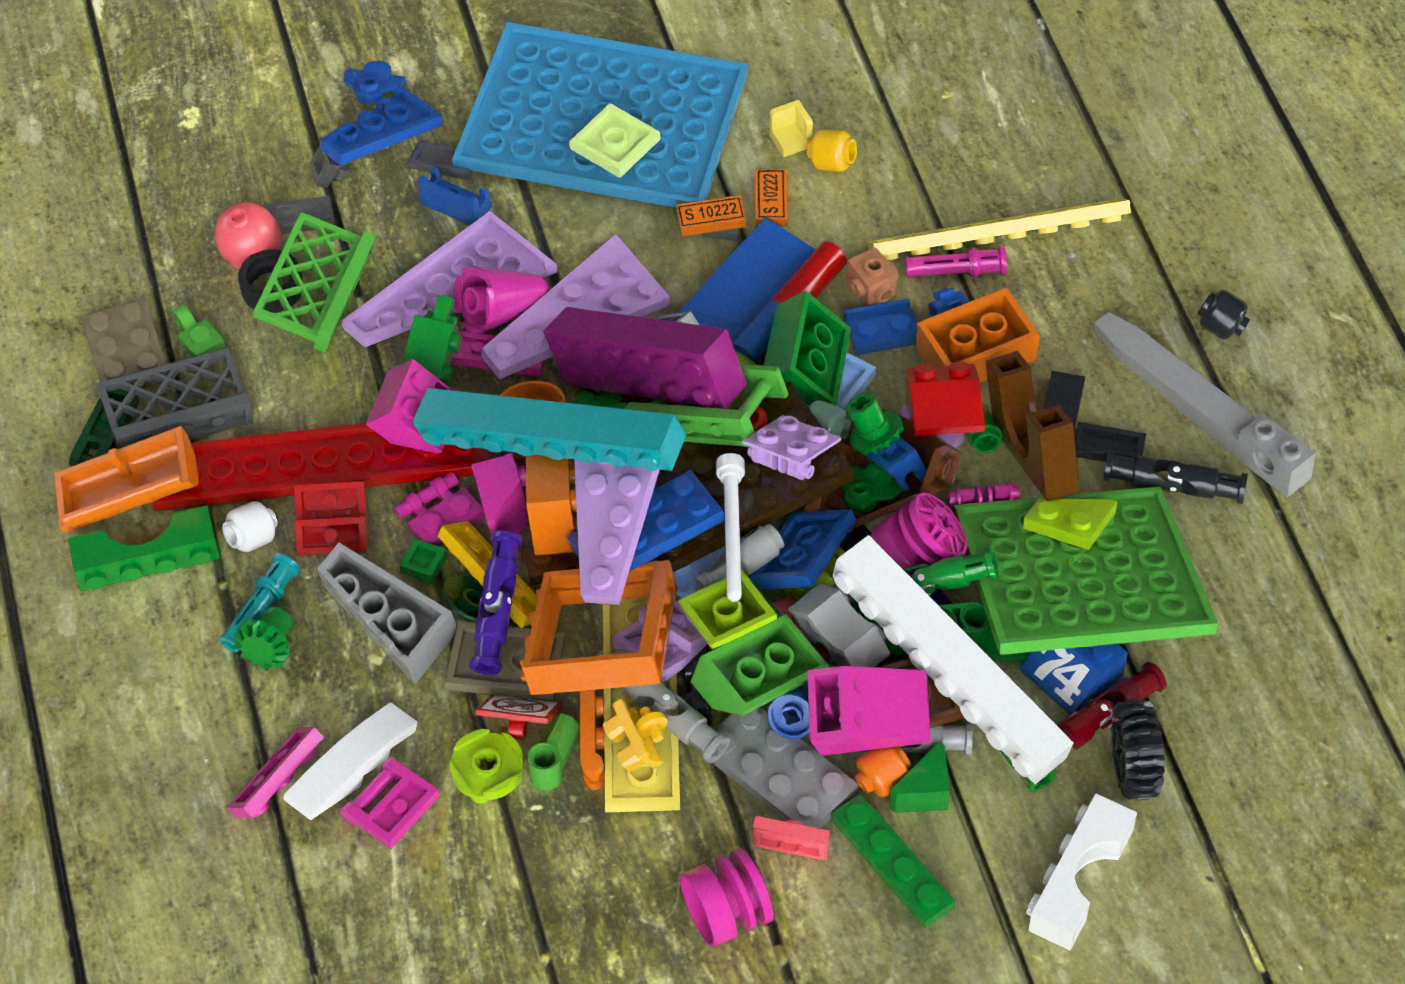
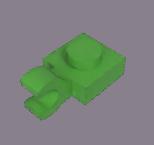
M184 304L172 311L177 318L175 324L182 331V333L178 334L179 343L191 357L226 348L224 339L206 318L196 323L191 312Z

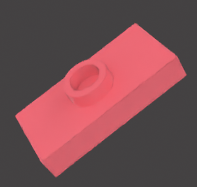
M755 816L753 824V845L755 847L827 860L830 841L829 830L804 826L795 820L780 821Z

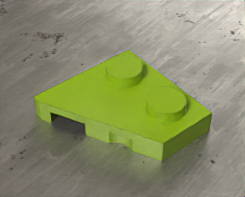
M1038 498L1024 517L1023 529L1089 550L1116 513L1117 501L1108 499H1054L1046 501L1044 498Z

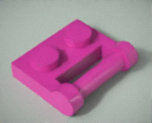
M388 758L381 765L382 771L352 803L347 802L339 812L348 823L354 826L357 825L389 849H392L438 799L439 792L436 787L393 758ZM393 780L399 781L369 814L364 812Z

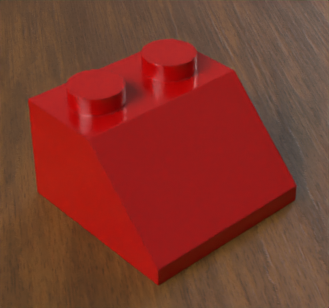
M954 362L949 366L935 367L930 364H921L915 368H906V407L915 436L985 432L980 379L975 364Z

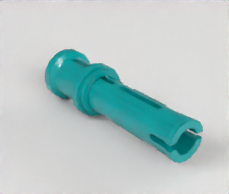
M275 553L271 559L272 564L264 576H259L256 579L253 594L219 639L221 644L228 650L235 653L239 652L238 649L233 647L236 640L234 633L238 627L245 621L259 620L264 611L273 602H278L283 598L285 594L284 589L290 580L298 577L300 574V567L288 556Z

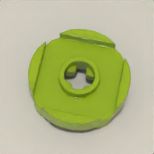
M490 729L475 730L459 739L453 748L454 753L449 763L452 781L457 789L464 795L469 796L473 802L486 803L489 800L501 798L513 791L524 779V759L521 747L507 733L502 732L501 735L490 733ZM486 759L488 762L494 760L497 762L490 770L479 769L481 767L480 761Z

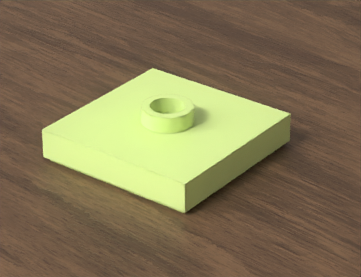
M609 103L569 141L570 149L621 178L660 140V132Z

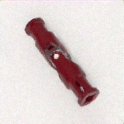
M1148 661L1141 666V671L1131 678L1124 677L1093 698L1086 708L1075 711L1058 722V727L1073 742L1071 749L1077 750L1091 741L1095 731L1099 728L1103 730L1112 726L1113 707L1108 701L1116 705L1117 702H1125L1127 699L1144 700L1155 691L1161 692L1167 688L1165 676L1156 664Z

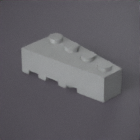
M341 543L334 547L317 568L325 589L414 685L417 684L456 634L457 625L452 611Z

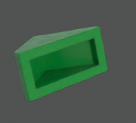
M939 741L891 789L889 808L892 811L898 813L948 810L950 790L944 744Z

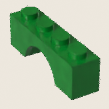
M207 505L173 513L168 527L159 537L140 545L118 543L108 537L103 530L68 538L73 570L80 591L96 590L106 585L123 581H135L140 577L157 573H169L178 568L202 565L209 561L220 559Z

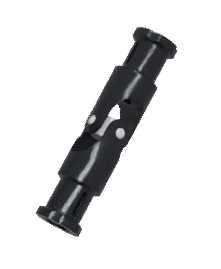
M1108 450L1103 481H1109L1112 478L1130 481L1133 486L1145 488L1161 487L1163 491L1182 492L1187 495L1210 499L1218 496L1236 499L1237 503L1243 504L1248 473H1242L1239 476L1221 473L1218 468L1194 464L1187 465L1176 461L1141 455L1132 458L1115 455L1114 451ZM1168 471V478L1164 480L1155 473Z

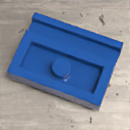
M909 298L844 310V322L851 327L850 341L855 356L916 345L917 322L913 310L910 308Z

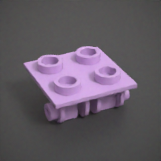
M782 415L745 438L742 443L751 446L748 448L747 453L753 462L760 463L774 470L778 469L781 473L787 472L790 476L804 480L805 478L810 479L813 476L814 466L811 465V460L840 442L841 437L828 433L824 428L812 427L799 422L795 417Z

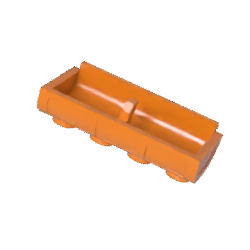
M179 426L120 449L113 448L108 450L107 454L55 472L59 526L63 532L70 533L87 525L117 516V514L197 486L196 458L190 439L183 427Z

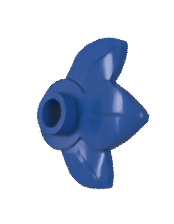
M380 60L367 63L363 70L350 68L344 73L345 85L353 88V93L357 96V100L363 104L377 103L382 99L384 92L395 91L403 86L406 81L405 77L391 75L390 64Z

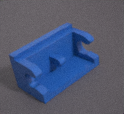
M433 166L430 167V180L424 175H421L417 180L422 205L465 224H473L493 206L488 190L480 188V195L461 188L441 179L439 169Z
M901 437L898 441L890 443L889 449L883 448L878 454L872 451L866 455L869 462H875L889 475H892L897 485L905 491L909 490V486L905 482L907 473L913 471L914 476L921 483H923L927 473L917 451Z

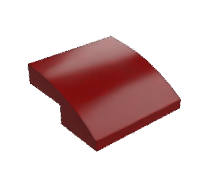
M365 481L294 485L296 520L294 521L297 555L328 554L338 543L354 552L368 551Z

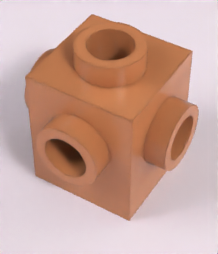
M876 247L847 260V283L854 297L860 298L866 306L886 302L896 295L897 279L899 278L898 271L891 261H887Z

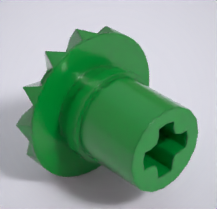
M865 392L858 394L846 406V410L855 425L849 438L855 452L860 451L863 455H868L873 451L875 454H878L881 449H889L890 443L900 439L899 434L904 430L900 416L895 412L883 411L873 393Z
M270 607L264 611L259 620L243 622L234 633L236 640L233 647L241 651L240 658H248L252 663V667L260 664L265 671L271 667L279 669L290 654V647L286 636L293 627L291 616L281 608Z

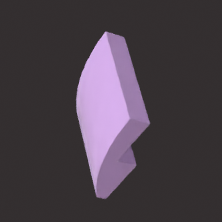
M677 601L674 604L661 680L664 682L682 670L707 645V642ZM647 605L639 609V621L613 636V648L615 650H625L627 653L639 652Z

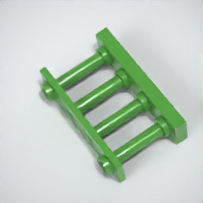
M740 364L748 385L739 395L748 397L738 410L696 407L682 403L680 405H667L669 401L654 399L651 403L629 402L625 409L674 414L686 433L684 442L751 447L743 444L742 441L755 433L750 417L764 397L786 399L789 394L779 367Z

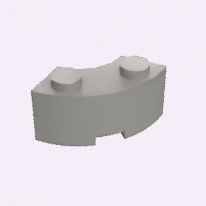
M820 583L788 608L794 620L811 643L814 645L817 642H821L831 656L829 661L836 666L874 668L890 655L884 642L886 637L881 628L857 613L850 605L848 596L839 588Z

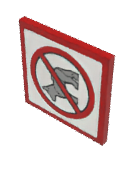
M490 695L476 709L475 715L510 719L508 734L513 738L523 739V735H527L528 722L549 724L563 708V702Z

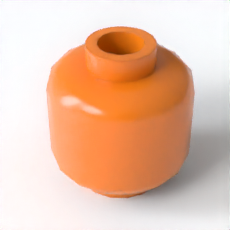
M899 746L867 750L856 759L858 773L854 778L865 794L872 791L878 797H886L890 794L891 789L909 772L908 769L911 768V763Z

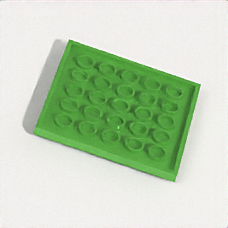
M1161 487L1071 494L1060 498L1108 499L1117 501L1116 513L1089 550L1023 529L1025 515L1038 498L1044 497L954 505V515L961 523L967 539L966 555L982 553L985 548L992 547L997 559L999 578L992 579L987 577L975 580L999 655L1217 634V619Z

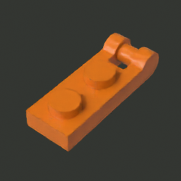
M596 690L580 691V763L585 785L591 790H598L605 785V770L602 757L599 755V750L604 749V727H599V718H604V696H597Z

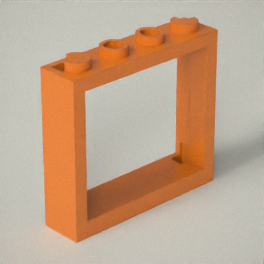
M670 560L647 562L628 574L621 600L649 597L639 652L549 660L561 606L582 604L585 601L581 596L580 569L544 572L541 588L536 590V610L532 611L530 615L531 631L530 634L525 636V657L520 659L522 668L521 679L527 682L530 694L539 695L660 684L677 593V584Z

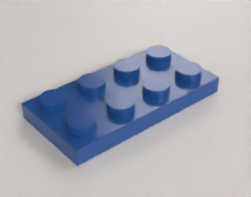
M691 470L653 490L629 572L725 521L722 508ZM578 530L566 537L570 547L579 558Z

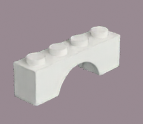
M1098 794L1094 795L1089 806L1085 804L1081 806L1074 823L1078 826L1074 835L1066 834L1058 853L1062 855L1057 865L1050 864L1042 884L1046 885L1041 895L1035 893L1028 905L1026 914L1031 916L1028 931L1071 951L1087 920L1090 902L1078 889L1075 876L1082 867L1093 861L1119 859L1134 830L1137 816L1136 811Z

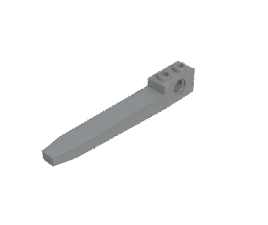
M1110 312L1094 322V332L1116 358L1235 458L1288 498L1311 480L1315 452L1264 413L1256 418L1139 327Z

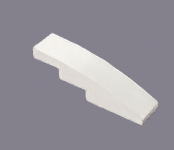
M388 703L354 728L314 763L284 794L283 800L312 820L361 787L363 776L389 758L392 747L415 733L417 721L393 703Z

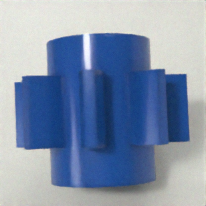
M946 287L933 293L936 301L929 303L928 308L930 316L933 317L966 304L968 300L962 291L955 292L954 288L949 289Z

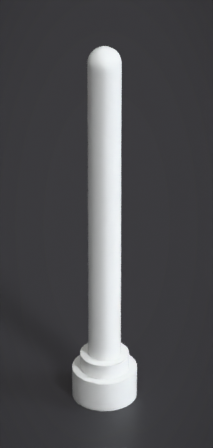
M727 453L717 458L716 475L724 484L727 597L730 601L736 602L740 600L742 595L738 483L741 482L745 475V461L738 454Z

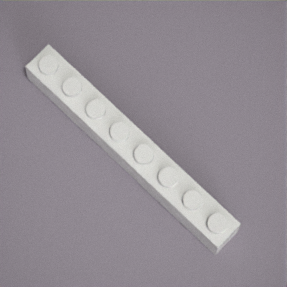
M869 535L836 560L832 577L837 587L843 593H849L859 603L862 613L867 618L874 619L884 629L888 640L894 645H899L909 655L910 661L918 670H925L934 680L938 691L943 696L950 697L960 707L964 718L970 723L976 724L986 734L988 742L995 749L1002 750L1012 760L1013 767L1021 776L1028 777L1036 784L1068 757L1073 742Z

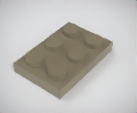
M146 298L81 315L99 382L166 365ZM155 380L147 381L141 388L160 384V382Z
M458 621L445 680L446 690L554 701L555 693L531 695L527 682L521 679L522 668L520 659L525 657V636L530 634L531 629L508 626L506 644L501 646L499 658L502 664L501 671L495 675H485L477 673L469 667L470 660L475 655L477 643L474 640L476 623ZM565 632L555 633L549 660L562 659L566 641Z

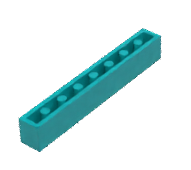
M433 388L427 389L412 421L421 434L422 439L435 446L447 444L456 445L462 449H470L471 447L487 449L495 453L501 451L516 452L523 456H531L533 454L548 456L555 460L567 458L588 464L601 462L609 463L616 467L627 465L642 467L649 471H656L657 469L672 471L686 437V433L674 414Z

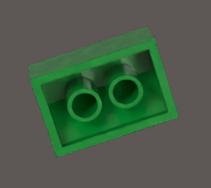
M804 291L776 305L764 366L779 367L784 383L791 382L806 405L809 406L816 400L837 405L851 327L810 293Z

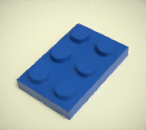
M852 509L792 513L779 531L784 542V547L779 550L780 554L748 576L750 581L758 589H805L812 587L856 522Z

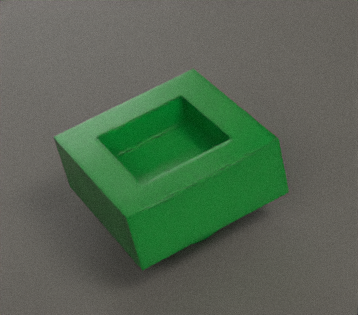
M414 538L399 565L400 573L433 584L447 559V551L445 548Z

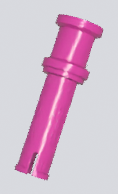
M1002 245L998 249L979 251L975 247L968 250V253L908 256L905 257L906 277L969 273V276L974 278L978 277L979 274L997 272L1001 276L1006 275L1007 260L1005 246Z

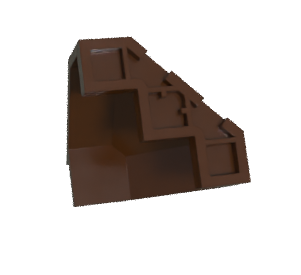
M899 415L904 427L899 437L917 451L927 470L924 481L921 483L914 476L913 471L907 473L905 482L908 484L909 490H904L894 500L878 502L876 508L868 513H856L853 511L856 522L851 529L900 509L920 493L925 492L933 495L952 487L963 453L936 435L915 436L910 419ZM852 421L847 439H841L835 445L850 467L856 465L865 469L871 462L860 451L855 452L849 440L850 434L855 427ZM841 486L806 504L804 510L810 512L851 508L845 502L844 494L846 491Z

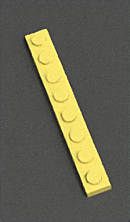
M1117 198L867 241L868 250L876 247L888 261L899 258L898 253L911 251L913 256L931 253L930 247L943 245V250L958 249L963 247L962 242L975 240L976 245L995 242L994 236L1005 234L1007 239L1026 237V231L1038 229L1039 234L1058 231V225L1070 224V228L1086 227L1090 225L1089 220L1101 218L1102 223L1116 222L1122 220V214L1131 213L1130 201Z

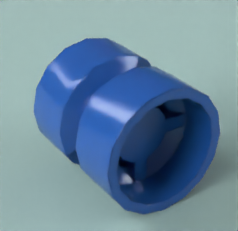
M808 682L772 700L769 706V724L782 737L797 739L804 737L810 732Z

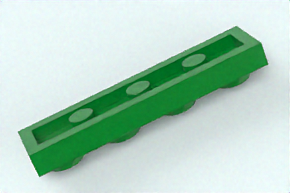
M861 793L831 813V821L924 928L955 908V900Z

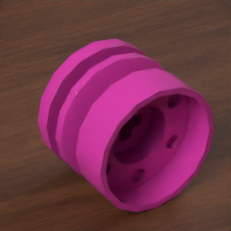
M925 492L916 495L909 503L904 504L900 508L899 513L890 515L875 526L871 534L872 539L902 569L921 564L932 565L943 558L960 554L964 555L968 547L961 523L951 509L933 494Z
M742 847L731 851L729 859L725 855L716 858L717 877L706 864L690 869L679 876L682 894L690 915L704 941L711 948L737 937L735 919L738 920L747 932L756 929V921L760 925L773 921L772 903L764 878L751 857Z

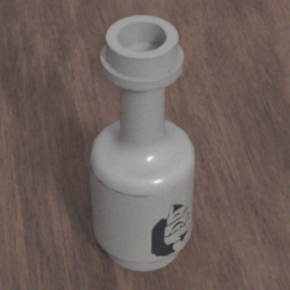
M768 523L763 527L759 525L740 538L741 571L743 570L746 575L754 573L780 554L779 550L784 547L783 539L771 524ZM726 561L710 573L705 571L699 573V576L695 578V582L700 590L726 578Z

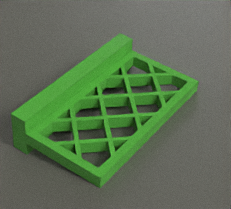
M300 212L254 309L252 317L315 342L313 349L326 353L370 257L377 235L364 230L362 236H359ZM306 225L317 230L320 237L305 240L301 232L302 226ZM340 239L352 245L349 250L336 253L331 241ZM324 244L329 255L315 259L310 247ZM303 250L308 261L294 265L289 254ZM334 263L338 274L325 278L319 266ZM313 269L318 280L303 284L298 272ZM291 275L296 287L282 290L277 279ZM322 287L327 299L313 303L308 291ZM301 293L306 305L292 309L286 297ZM279 300L285 312L274 314L264 310L266 303ZM311 313L315 321L314 328L311 329L299 324L296 316Z

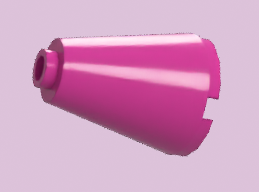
M477 266L464 267L462 269L464 271L462 276H457L454 281V307L456 313H462L466 321L461 322L462 326L470 333L479 334L518 318L550 290L547 282L538 274Z

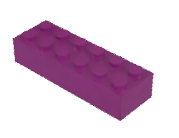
M566 307L543 330L549 344V349L560 370L561 377L565 384L569 386L707 408L726 409L748 385L727 329Z

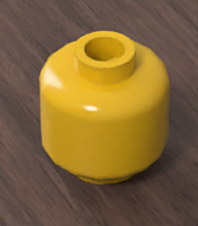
M821 129L816 132L813 140H809L807 144V156L819 171L843 172L855 162L857 155L856 142L844 130Z

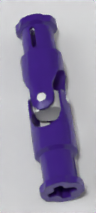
M496 531L491 535L490 542L493 545L491 559L486 563L483 593L479 604L474 640L477 642L475 655L469 663L471 670L485 675L498 674L502 668L499 658L501 646L506 644L512 596L518 571V565L515 563L517 550L523 541L520 535L509 531Z

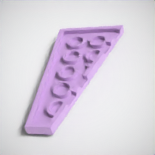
M489 211L344 318L342 326L355 340L364 347L411 330L414 315L425 317L427 310L434 311L438 295L453 298L454 281L457 276H462L464 273L462 269L464 267L477 266L538 274L544 278L557 273V264Z
M615 234L482 348L481 357L500 380L553 357L543 330L566 307L645 317L668 307L670 296Z
M574 459L581 596L585 603L619 605L660 469L649 471L642 467L627 465L616 467L609 463L601 462L588 464Z

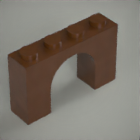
M1018 351L986 360L992 417L1002 431V441L1046 501L1060 499L1066 495L1078 492L1079 481L1074 428L1071 419L1059 404L1037 411L1031 367Z

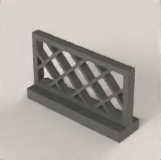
M229 348L96 383L115 440L116 449L126 447L179 426L183 427L189 439L192 440L253 423L251 402L247 392L245 393ZM222 361L226 362L227 368L221 376L207 370L211 364ZM184 371L195 374L188 385L174 378L178 373ZM202 377L216 383L210 393L195 388ZM151 380L162 383L155 394L141 387L145 382ZM169 386L183 392L177 402L162 397ZM223 386L237 392V395L222 399L217 397ZM122 389L127 391L128 394L120 403L108 398L107 392ZM136 395L149 400L143 411L129 406ZM190 395L204 400L202 405L191 408L184 406ZM157 404L171 409L168 414L155 417L150 415ZM123 413L138 418L135 423L118 427L117 424Z

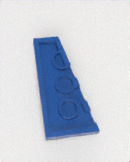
M401 86L395 90V96L392 98L384 97L379 100L377 108L371 112L364 110L358 114L356 122H346L322 138L321 151L339 165L350 163L353 160L440 127L442 115Z

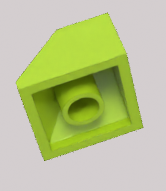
M743 570L741 571L742 595L740 600L736 602L730 601L727 597L726 578L678 600L681 609L712 650L777 620L775 611Z

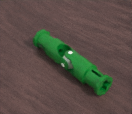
M992 547L985 548L982 553L966 557L960 554L943 558L932 565L921 564L903 569L909 576L914 573L913 580L927 595H931L939 588L953 590L969 586L970 581L987 577L992 579L999 578V567ZM853 598L857 611L862 612L859 603Z

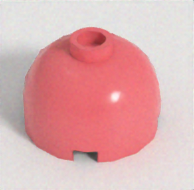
M240 202L225 209L217 219L214 230L215 242L220 255L236 268H240L246 259L262 250H279L282 241L281 228L277 220L267 208L253 202Z

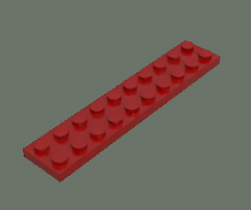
M366 423L192 442L198 472L197 486L152 502L154 511L294 496V485L365 481L366 487L428 481L438 476L443 478L449 473H454L456 477L474 475L472 464L499 457V453L473 447L462 449L456 445L445 444L443 451L437 454L395 445L367 426Z

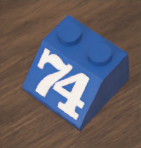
M1119 644L1031 652L1021 666L1020 671L1070 715L1075 711L1085 708L1093 698L1104 692L1124 675L1128 652Z

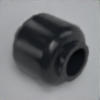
M1220 290L1216 294L1211 292L1197 313L1201 316L1200 325L1223 340L1230 338L1233 333L1240 336L1250 321L1245 316L1248 310L1247 303L1227 290Z

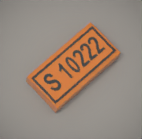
M787 169L755 170V227L765 217L779 226H788Z
M741 195L676 204L681 237L746 227Z

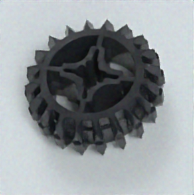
M1127 699L1125 702H1117L1112 710V727L1110 729L1112 755L1118 787L1121 788L1122 795L1128 800L1137 799V801L1158 797L1163 789L1165 758L1163 755L1164 745L1161 738L1162 732L1160 731L1156 710L1152 703L1147 700Z

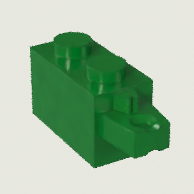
M438 295L434 311L427 310L425 317L414 315L402 364L414 359L449 387L454 375V367H451L453 354H458L460 350L462 334H459L460 327L457 326L458 317L452 316L455 299Z

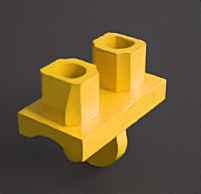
M623 699L613 703L612 705L616 713L602 725L606 734L615 743L620 742L626 737L630 741L629 744L617 751L616 755L621 765L629 771H633L645 763L654 769L661 765L663 760L654 742L656 743L663 739L661 731L668 723L664 713L659 711L651 712L648 706L640 710L628 708Z

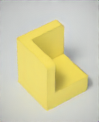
M796 100L771 109L770 137L782 156L786 157L807 149L809 140H812L813 122L801 102Z

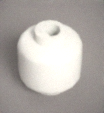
M252 501L227 513L225 523L222 526L223 534L227 543L232 548H237L242 552H250L273 541L275 527H277V518L270 508H266L260 502Z

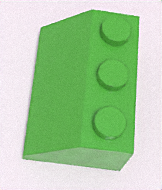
M787 614L777 618V620L700 656L690 682L712 709L743 716L807 683V670L830 667Z

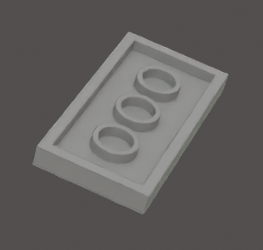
M760 707L743 716L732 713L715 729L720 735H727L730 738V744L724 754L713 764L784 821L795 820L804 826L821 829L831 819L832 812L846 804L858 793V783L821 756L800 738L789 739L777 734L769 724L768 713Z

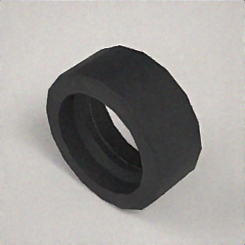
M262 250L251 255L240 267L238 278L241 294L246 304L252 309H255L263 293V290L254 288L252 283L259 276L273 272L282 253L280 250ZM289 254L293 264L297 265L298 262L295 257ZM298 272V274H299V276H300V278H301V280H302V282H303L302 273H301V272ZM288 275L290 280L281 287L282 290L296 287L291 275ZM301 293L286 297L291 307L299 301ZM276 300L266 303L264 310L277 313L284 311V308L280 301Z

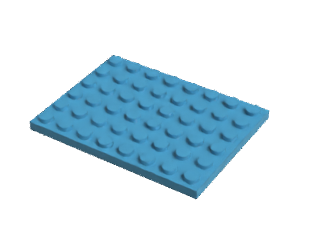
M507 22L452 158L453 166L469 168V170L673 208H676V204L707 200L749 73L748 64ZM609 103L660 132V140L621 178L570 149L569 141Z

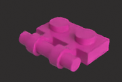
M449 473L443 478L436 477L429 482L427 488L417 494L414 492L403 498L404 502L394 507V512L399 519H403L409 514L415 517L407 523L408 531L415 539L439 547L444 544L438 538L442 525L469 521L473 526L486 518L484 508L465 487L454 494L449 490L459 484L454 473ZM438 498L440 503L429 510L424 507L428 502Z

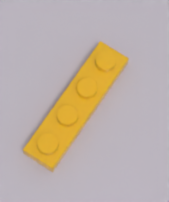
M469 521L442 525L438 538L483 586L486 563L491 559L493 547ZM517 574L510 617L520 628L531 627L530 615L532 611L536 610V594Z

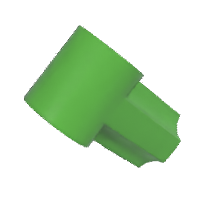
M563 713L555 716L548 724L539 743L534 745L528 752L530 781L539 790H553L562 782V770L580 738V723L572 716Z

